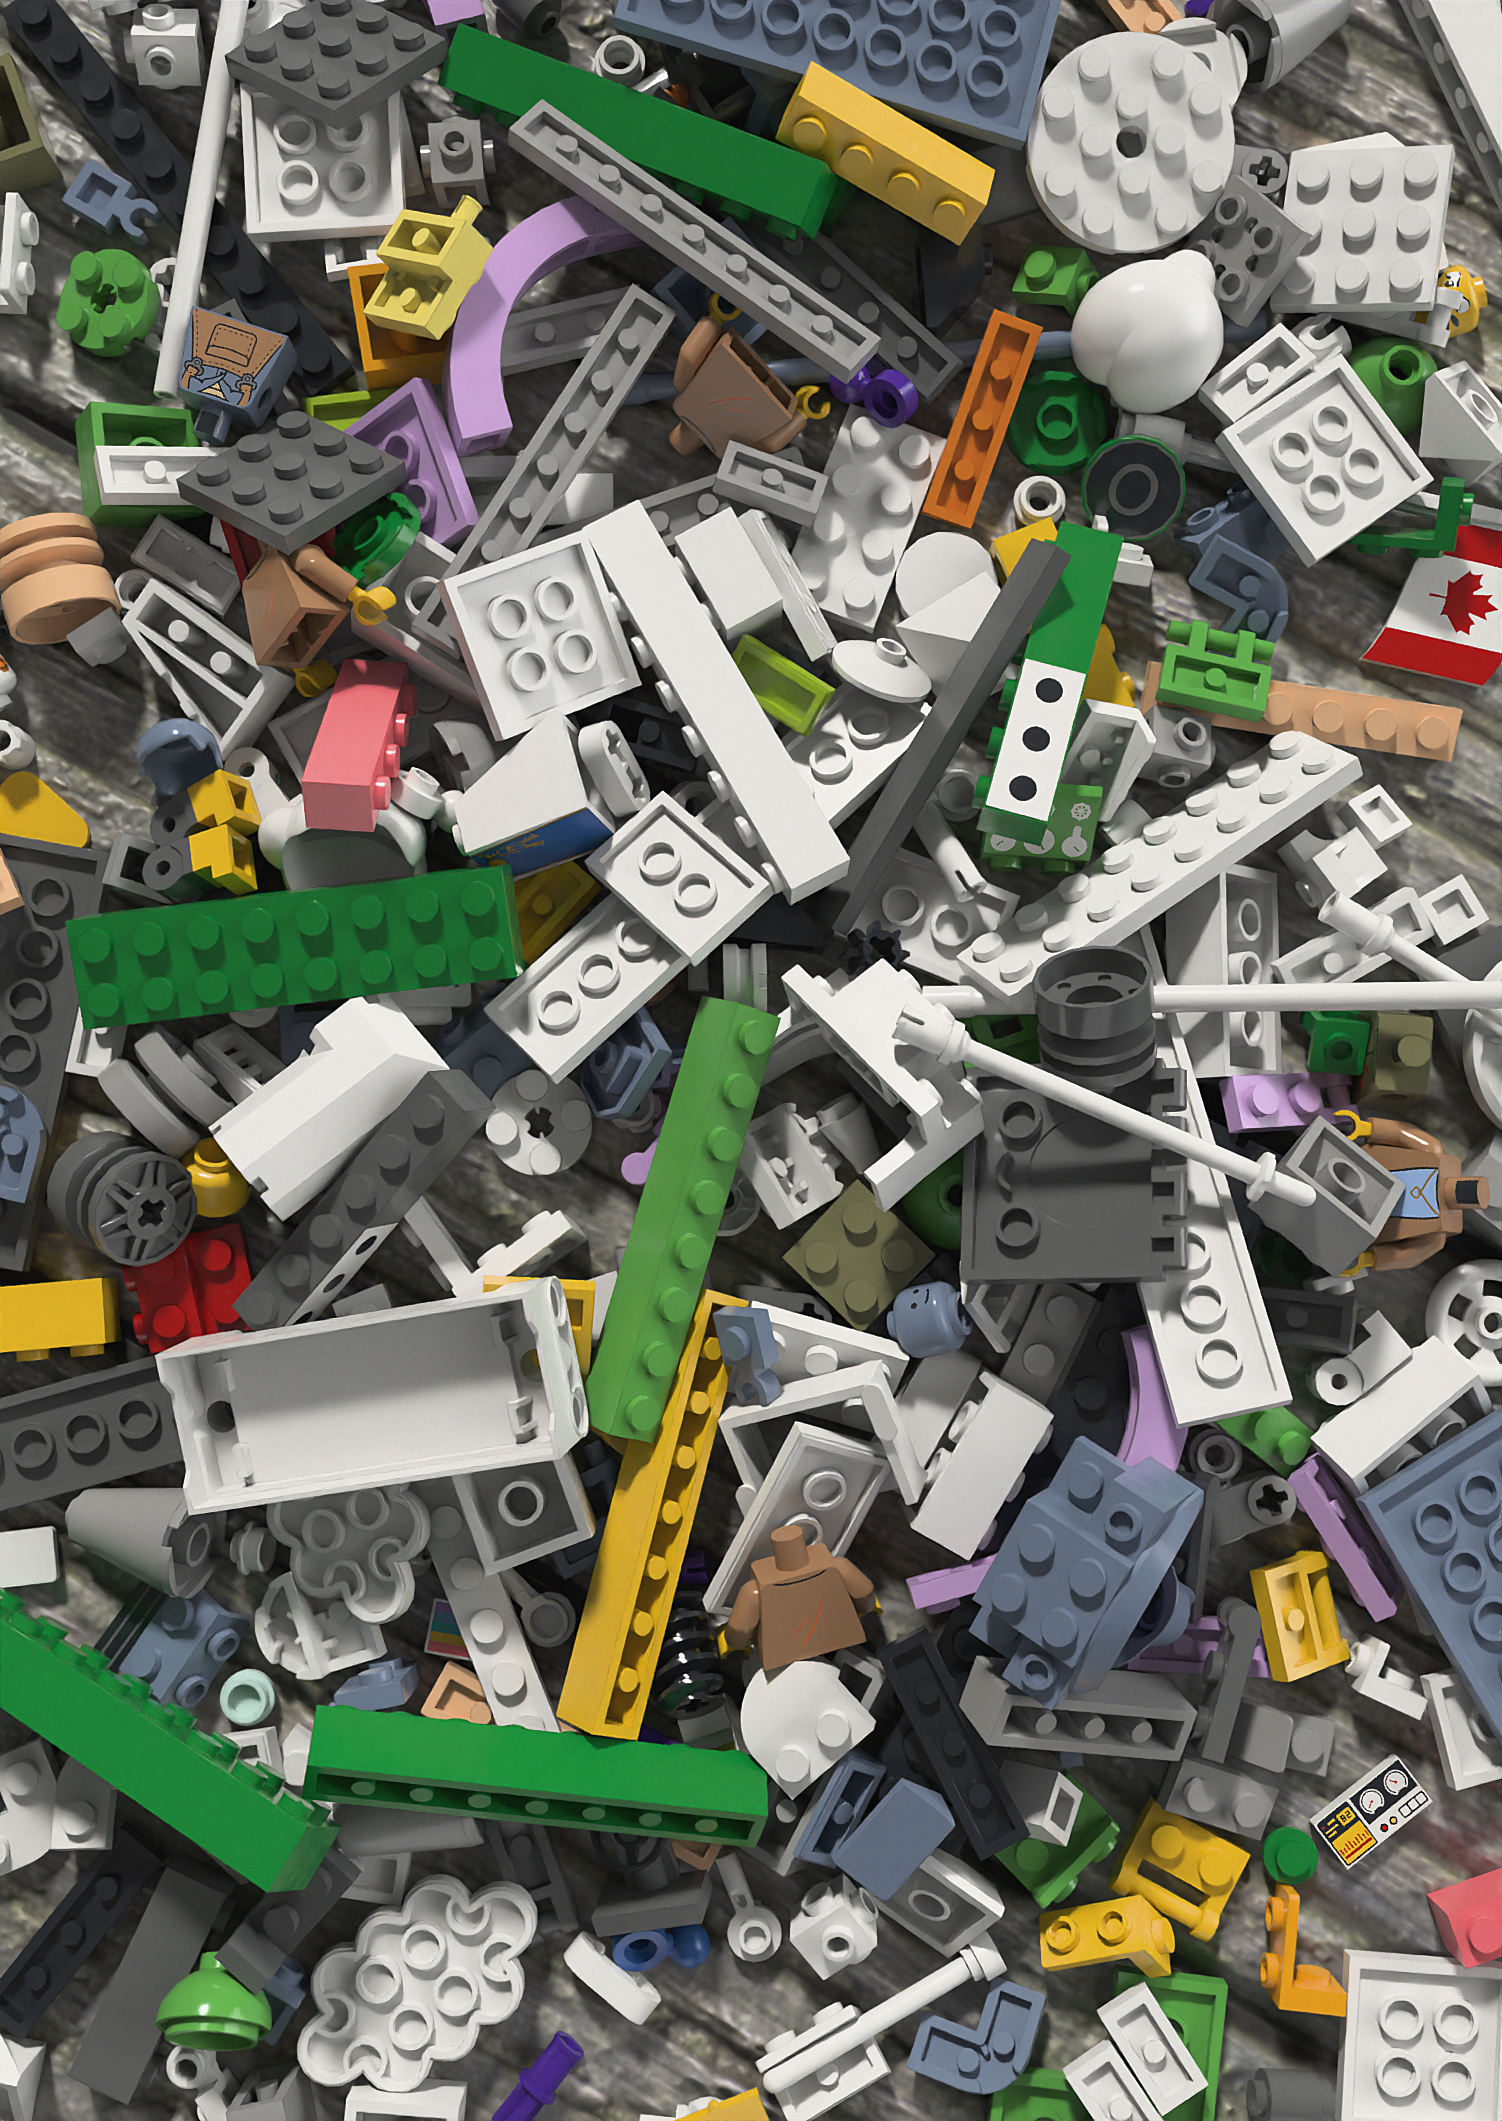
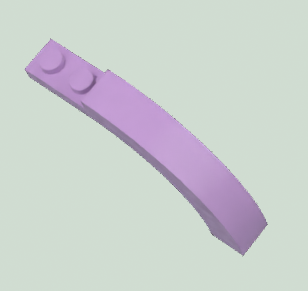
M579 195L561 200L541 209L519 223L494 247L493 252L485 263L481 278L470 288L460 304L448 339L442 373L444 421L458 458L504 447L513 428L503 393L500 353L507 318L525 293L542 278L571 262L647 244L601 210L596 212L594 205Z
M1144 1324L1120 1331L1129 1368L1130 1403L1126 1429L1116 1457L1133 1467L1150 1456L1175 1472L1182 1455L1189 1427L1176 1428L1148 1325ZM997 1553L906 1579L915 1609L926 1607L928 1614H935L958 1607L960 1605L958 1597L976 1593Z

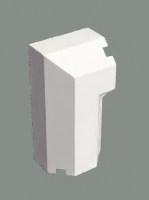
M387 993L375 995L379 1001L378 1003L368 1004L363 997L347 1001L314 1027L309 1038L315 1044V1047L310 1056L303 1049L295 1062L208 1127L214 1139L250 1184L259 1192H262L260 1197L282 1221L286 1220L342 1175L428 1071L450 1070Z

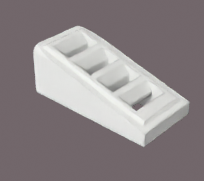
M234 1022L195 1040L192 1048L217 1077L220 1084L237 1105L287 1068L286 1065ZM233 1047L237 1051L229 1056L223 1053ZM246 1064L249 1065V1067H247V1068H245V1069H242V1068H241L242 1066H244V1065H246Z

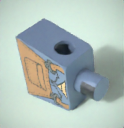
M193 305L190 312L178 378V390L190 407L200 411L192 431L196 437L210 444L222 446L231 422L253 429L263 425L299 360L289 337Z

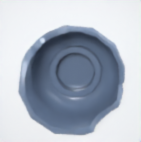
M173 718L158 722L138 738L136 762L140 776L144 778L148 775L160 795L174 797L219 769L224 770L220 747L215 736L196 721Z

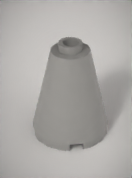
M1214 0L1210 4L1206 19L1217 23L1215 29L1223 32L1228 38L1232 33L1240 41L1247 58V77L1239 96L1249 98L1270 90L1347 21L1351 0Z
M573 713L565 715L580 731L581 729ZM483 714L440 720L431 725L432 727L429 728L428 734L440 775H447L453 790L465 793L532 729L505 740L495 741L486 715Z
M183 1488L87 1489L71 1501L65 1514V1526L68 1528V1535L74 1543L167 1596L184 1599L192 1598L198 1593L212 1575L218 1562L217 1559L210 1558L214 1540L224 1542L227 1523L226 1510L189 1516Z
M335 1802L332 1804L333 1814L328 1816L342 1826L333 1845L337 1849L341 1848L347 1858L474 1847L485 1842L483 1839L485 1836V1826L482 1818Z

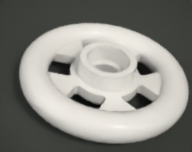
M1476 1259L1453 1268L1434 1287L1426 1307L1425 1329L1427 1339L1434 1335L1478 1372L1484 1387L1502 1386V1364H1499L1493 1351L1494 1349L1502 1348V1299L1495 1296H1483L1482 1292L1484 1280L1502 1282V1260ZM1457 1294L1470 1301L1463 1312L1462 1321L1448 1315L1449 1307ZM1490 1313H1494L1499 1322L1497 1329L1492 1333H1489L1484 1326V1319ZM1463 1334L1472 1344L1479 1347V1350L1470 1360L1461 1355L1453 1345Z

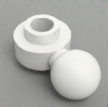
M412 767L409 772L399 770L398 777L391 778L390 780L391 799L403 809L420 818L430 820L434 817L436 824L442 830L453 833L452 827L458 824L453 803L464 793L452 790L440 794L437 791L440 786L438 781L423 770Z

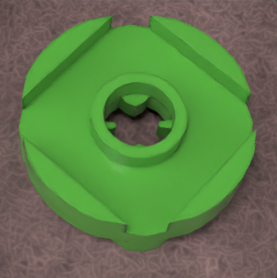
M105 249L95 254L90 251L79 253L72 260L70 266L71 273L61 293L60 305L56 315L57 324L69 334L74 342L90 353L101 357L119 356L128 351L123 346L129 344L135 337L142 341L153 328L160 308L158 285L151 280L150 270L136 257L124 250ZM110 295H114L117 298L115 304L108 305L103 312V305Z

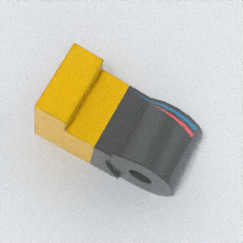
M219 769L162 804L155 811L151 819L150 832L154 842L163 847L171 842L223 824H228L240 834L249 836L259 830L262 818L249 780Z
M223 824L160 847L148 856L143 866L142 876L145 884L175 904L195 902L204 892L223 886L236 895L257 890L252 842L228 824Z

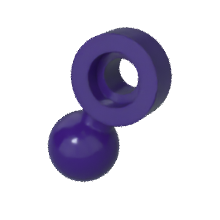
M863 366L847 384L832 374L830 375L829 386L836 399L848 404L856 403L863 399L869 415L884 427H899L917 410L918 395L912 382L899 371L884 370L874 379H870L868 370Z

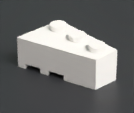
M153 578L149 580L121 621L160 677L165 679L181 702L179 705L188 718L193 719V721L198 722L213 733L220 747L222 761L226 762L227 757L239 748L253 746L267 723H269L295 685V678L286 673L281 667L256 665L253 647L179 591Z

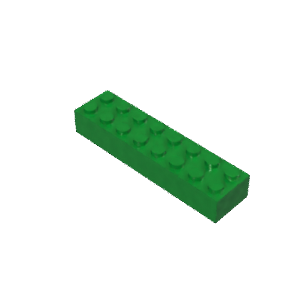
M511 863L92 914L65 921L84 1030L516 978L526 970Z
M0 1587V1708L267 1893L304 1890L342 1829L341 1825L328 1817L332 1811L329 1805L323 1801L301 1799V1796L293 1794L283 1787L287 1778L279 1771L260 1761L256 1763L255 1767L238 1757L242 1748L233 1740L215 1731L210 1736L194 1727L198 1719L194 1714L173 1702H168L167 1706H164L150 1697L154 1691L151 1685L126 1672L121 1677L107 1668L111 1662L109 1657L87 1644H82L78 1648L65 1640L69 1633L65 1627L43 1615L35 1619L23 1612V1609L27 1603L14 1593Z

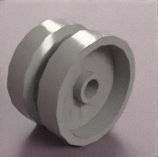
M154 1023L135 1041L136 1056L143 1066L134 1060L118 1056L98 1074L97 1080L114 1105L150 1142L168 1156L180 1161L183 1156L194 1149L196 1144L202 1140L200 1128L195 1120L203 1125L211 1126L235 1108L237 1104L220 1084L217 1077L190 1048L184 1045L167 1029Z

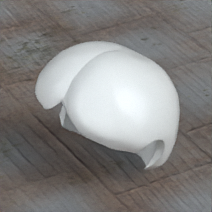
M1182 250L1171 254L1164 260H1146L1133 263L1114 271L1098 281L1083 298L1075 315L1071 330L1073 360L1085 378L1094 383L1107 386L1115 402L1126 411L1135 414H1154L1184 402L1195 394L1216 365L1223 348V319L1218 302L1214 296L1216 277L1215 270L1209 259L1202 253L1193 250Z
M391 798L389 809L380 810L374 832L306 828L303 799L296 806L281 807L271 811L263 818L259 826L258 842L260 850L268 862L281 870L287 890L427 873L425 857L427 838L424 825L420 817L403 809Z

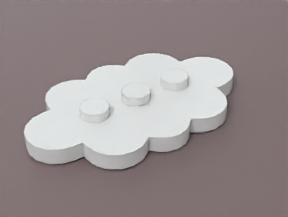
M410 1482L267 1504L266 1520L268 1529L275 1539L292 1548L289 1564L298 1587L309 1596L321 1599L341 1594L351 1614L363 1623L379 1625L393 1621L404 1614L414 1599L415 1590L414 1577L408 1560L414 1558L424 1549L430 1538L431 1531L429 1511L421 1498L408 1490Z
M435 1874L419 1880L408 1892L403 1906L388 1905L372 1910L362 1921L355 1941L340 1942L330 1947L315 1965L311 1976V1995L319 2010L305 2024L297 2043L298 2060L303 2072L314 2082L327 2087L342 2086L364 2073L366 2078L380 2090L406 2093L418 2087L428 2076L433 2060L442 2062L456 2061L466 2056L475 2045L481 2025H492L506 2020L519 2006L525 1988V1975L517 1956L531 1943L538 1923L537 1907L532 1896L521 1885L510 1881H494L472 1894L459 1879L446 1874Z

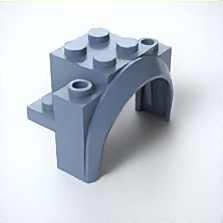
M1083 1435L1076 1438L1050 1486L1026 1501L972 1598L982 1607L969 1632L1010 1660L1002 1677L1050 1711L1057 1707L1071 1693L1076 1695L1097 1690L1119 1656L1204 1504V1490L1150 1456L1131 1467Z

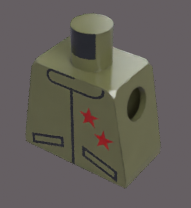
M1358 1010L1371 1025L1363 1072L1360 1075H1351V1105H1357L1358 1109L1405 1112L1427 1096L1429 1091L1433 1020L1431 1017L1405 1012Z

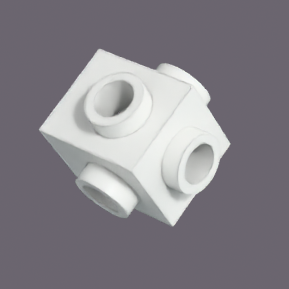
M159 3L134 9L132 28L124 29L123 39L127 63L136 64L139 85H155L160 89L166 90L176 89L180 86H202L205 55L198 9H173L169 5Z
M842 1873L828 1883L821 1882L816 1884L805 1894L801 1901L791 1907L790 1941L824 1981L848 1964H857L863 1961L872 1949L877 1946L876 1919L879 1917L877 1906L864 1888L856 1889L846 1875Z

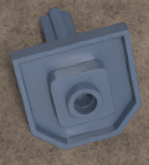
M644 1005L581 1063L579 1086L595 1116L598 1118L614 1120L632 1116L649 1089L669 1087L670 1074L679 1073L688 1042L667 1044Z

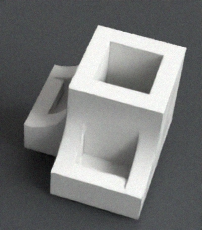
M1357 827L1335 840L1316 838L1306 829L1276 851L1298 880L1295 886L1301 898L1310 907H1318L1319 910H1321L1326 900L1335 891L1339 890L1347 898H1350L1388 870Z

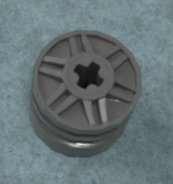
M1086 946L1069 949L1054 955L1037 967L1032 982L1035 1012L1039 1020L1037 1036L1040 1042L1039 1057L1043 1071L1085 1089H1104L1122 1086L1141 1078L1154 1066L1158 1053L1157 1040L1154 1036L1156 1022L1152 1015L1155 1004L1153 971L1146 959L1134 951L1115 946Z
M110 1130L88 1134L71 1144L56 1161L47 1184V1205L55 1223L70 1236L88 1246L94 1247L98 1252L107 1255L117 1263L135 1267L156 1263L175 1251L189 1234L197 1213V1197L192 1186L191 1172L178 1160L164 1155L158 1150L151 1149L146 1144L128 1135Z

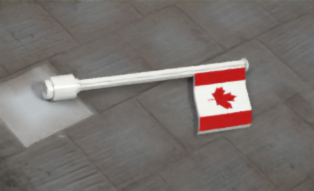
M1121 413L1113 440L1125 437L1128 434L1141 433L1161 439L1176 452L1181 465L1189 462L1239 474L1217 444L1192 439V434L1185 433V421L1155 414L1134 413L1131 415ZM1420 491L1394 510L1437 519L1440 496ZM1473 504L1470 526H1459L1454 552L1444 551L1441 558H1416L1407 574L1384 628L1359 660L1478 688L1487 682L1502 662V510Z

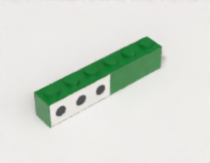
M1061 521L1055 541L1044 540V542L1056 545L1070 554L1071 560L1034 620L1030 634H1026L1011 659L1012 664L1020 665L1021 667L1017 681L1006 678L998 706V711L1008 713L1004 729L993 726L984 757L985 759L995 761L990 777L979 776L971 807L981 810L976 827L977 830L1036 846L1041 845L1051 817L1121 551L1123 536Z

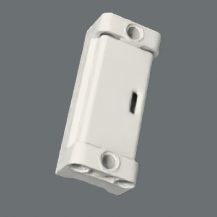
M557 1276L509 1283L491 1292L250 1333L234 1330L193 1337L155 1355L160 1382L170 1393L186 1467L183 1491L189 1516L557 1460L588 1433L589 1415L566 1298L562 1284ZM534 1349H537L541 1370L535 1365L533 1360ZM225 1402L231 1404L234 1420L227 1414Z

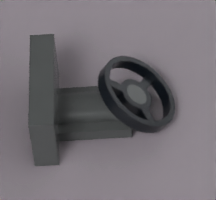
M590 1830L592 1845L597 1856L610 1868L622 1871L625 1881L604 1884L591 1917L597 1937L693 1925L703 1922L713 1890L708 1871L705 1869L681 1873L669 1838L610 1832L619 1863H617L605 1852L600 1839V1831Z

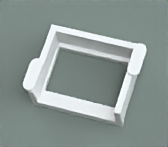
M882 1359L780 1385V1397L767 1405H761L759 1394L745 1403L740 1402L737 1397L732 1398L719 1418L718 1423L744 1484L736 1492V1499L744 1519L773 1465L757 1422L859 1396L862 1397L875 1433L882 1442L892 1468L879 1493L900 1488L906 1505L917 1503L929 1473L919 1464L882 1370Z

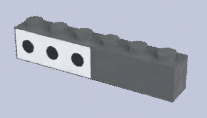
M461 1069L428 1071L232 1305L234 1310L253 1332L314 1322L497 1107Z

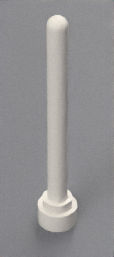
M984 1930L967 1944L968 1946L959 1950L961 1957L768 2070L763 2077L764 2088L770 2093H778L968 1979L973 1978L977 1982L985 1977L987 1981H990L1007 1971L987 1931Z

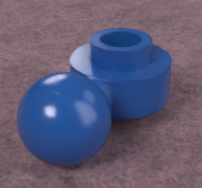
M699 1924L678 1926L671 1933L665 1932L663 1928L610 1936L615 1963L620 1968L631 1972L651 1969L658 1965L665 1956H669L678 1967L693 1969L703 1964L710 1952V1938L706 1930Z

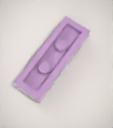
M1317 1452L1302 1459L1287 1480L1296 1493L1297 1508L1309 1515L1319 1531V1540L1323 1550L1331 1559L1337 1560L1346 1574L1350 1592L1356 1602L1363 1607L1366 1606L1375 1622L1395 1615L1406 1591L1319 1453Z

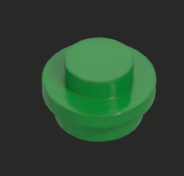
M1286 1826L1274 1830L1267 1836L1262 1846V1861L1268 1873L1275 1880L1283 1884L1294 1885L1306 1881L1314 1873L1318 1862V1852L1313 1840L1304 1831Z

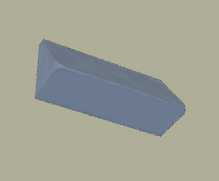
M860 1748L849 1750L842 1756L792 1854L798 1859L835 1869L837 1865L834 1863L832 1856L855 1831L885 1773L886 1767L866 1750Z
M901 1778L835 1852L832 1859L837 1866L873 1895L888 1901L953 1830L955 1822L942 1794Z

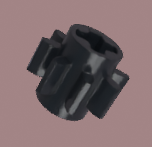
M875 920L868 925L866 935L858 928L852 930L847 935V939L853 947L839 955L840 960L848 962L851 971L848 980L850 982L855 980L875 964L869 957L873 948L880 954L876 962L883 958L897 972L901 971L896 965L910 956L909 951L902 950L901 943L898 940L901 931L898 929L891 933L881 930L879 920Z

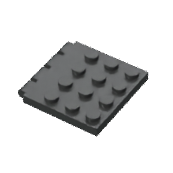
M1156 1058L1154 1066L1141 1078L1127 1084L1104 1089H1087L1187 1132V1118L1166 1116V1112H1180L1187 1109V1070L1183 1068H1166L1163 1058ZM1029 1064L1043 1070L1041 1064ZM966 1067V1080L976 1088L984 1102L981 1106L985 1129L964 1146L960 1281L965 1285L1166 1282V1271L1187 1269V1228L1166 1226V1221L1187 1219V1173L1183 1171H1166V1166L1187 1164V1157L979 1067Z

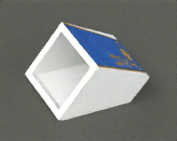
M559 709L544 717L453 803L458 824L452 827V831L460 852L464 856L469 855L479 866L511 863L513 882L592 853L618 831L614 814L607 806L581 758L578 747L580 731Z

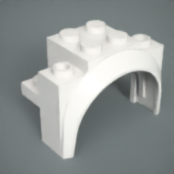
M883 958L851 982L848 980L849 976L841 968L837 969L826 979L819 975L812 979L797 964L781 977L790 1006L778 1015V1017H781L761 1086L809 1059L825 1054L838 1053L892 1108L901 1101L912 1111L907 1116V1121L912 1126L910 1132L896 1147L864 1171V1175L871 1183L876 1198L875 1205L883 1212H886L923 1178L985 1129L981 1106L984 1104L983 1099L976 1088L966 1080L962 1061L957 1063L950 1062L948 1066L936 1062V1055L899 1039L891 1038L894 1027H897L895 1025L905 1004L911 1005L912 1008L949 1024H952L955 1018L944 1005L936 1003L933 1006L922 996L921 987L909 972L904 969L897 972Z

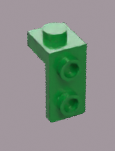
M1444 477L1441 485L1435 530L1370 525L1346 543L1357 544V551L1367 554L1389 553V547L1411 548L1410 555L1415 557L1441 558L1444 551L1454 552L1459 526H1470L1474 494L1464 493L1466 478Z

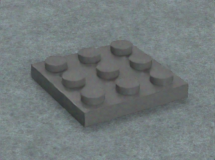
M314 0L297 11L287 13L281 21L262 33L248 37L242 45L224 56L230 76L339 130L444 62L448 54L446 38L366 0Z
M297 409L282 414L278 417L277 421L255 434L242 437L236 445L213 458L201 461L197 464L196 468L176 479L182 499L287 555L408 481L405 461Z

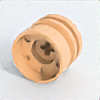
M53 512L30 516L10 523L0 529V590L4 591L1 595L0 605L10 635L18 642L37 645L69 641L66 635L109 607L120 615L121 603L111 574L105 568L100 567L103 564L104 553L97 543L98 535L94 524L88 517L76 513Z

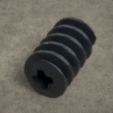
M688 1590L674 1594L652 1681L653 1690L659 1695L657 1699L658 1712L662 1716L674 1720H688L704 1716L719 1709L727 1702L722 1696L711 1695V1692L723 1686L724 1679L718 1673L706 1674L707 1671L719 1664V1658L713 1652L701 1653V1651L714 1644V1637L710 1632L698 1631L709 1623V1616L706 1612L693 1611L703 1604L702 1599L704 1595L700 1591Z

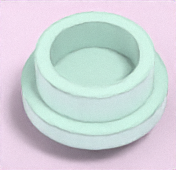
M244 1669L233 1674L224 1683L220 1694L221 1708L226 1717L235 1724L242 1726H252L262 1722L271 1713L276 1702V1690L273 1682L266 1674L255 1669Z

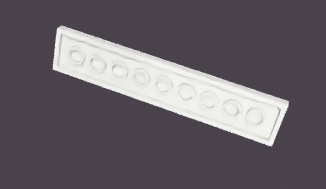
M846 680L836 689L810 736L804 737L792 729L780 740L833 830L890 779L932 708L923 700L916 703H900L885 700L857 688ZM717 797L695 819L764 878L760 865L765 863L756 845L748 848L742 841L734 824V819L738 817V814L730 800L728 799L722 803ZM612 892L483 1010L489 1019L557 1085L690 962Z
M1149 923L1115 945V947L1134 951L1149 962L1153 971L1154 986L1167 985ZM1152 1013L1156 1022V1032L1154 1035L1157 1040L1158 1053L1156 1058H1163L1166 1068H1183L1187 1070V1109L1180 1112H1166V1116L1187 1118V1133L1215 1144L1176 1013ZM1187 1158V1164L1166 1166V1171H1183L1187 1173V1219L1166 1221V1226L1187 1228V1269L1166 1271V1282H1136L1176 1428H1185L1289 1405L1293 1398L1225 1174L1190 1158Z

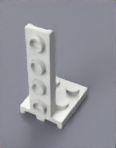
M423 1195L406 1213L405 1218L398 1223L403 1233L416 1248L424 1244L435 1260L429 1265L430 1271L439 1284L447 1292L452 1290L456 1297L483 1293L484 1275L536 1278L588 1240L576 1222L560 1210L552 1215L549 1211H544L522 1227L521 1230L525 1235L508 1248L502 1243L481 1256L477 1261L480 1268L475 1270Z

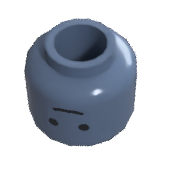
M934 1282L902 1290L896 1296L893 1311H889L887 1315V1328L891 1339L899 1342L902 1348L911 1357L925 1358L957 1351L963 1345L965 1336L971 1333L973 1327V1319L962 1304L961 1292H956L950 1284L945 1282Z

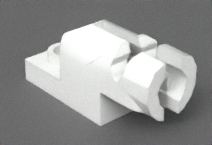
M1320 312L1315 317L1303 320L1290 331L1283 324L1279 323L1199 387L1198 399L1228 428L1339 354H1342L1346 360L1352 351L1351 340L1343 325L1327 336L1324 326L1331 320V314L1327 312Z

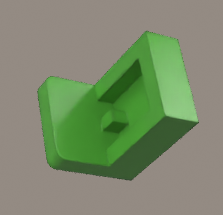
M1028 245L1013 285L1012 293L1018 302L1064 306L1074 320L1083 298L1100 281V275L1084 248Z

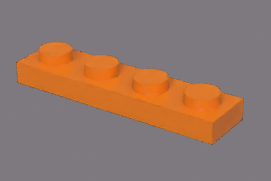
M993 310L920 514L968 532L971 529L1043 327L1002 311Z

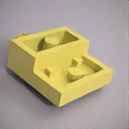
M462 195L461 201L451 217L402 209L375 253L389 269L362 313L376 326L439 340L442 334L453 324L457 309L470 288L481 278L484 265L494 250L489 242L472 226L477 215L482 211V206L472 197Z

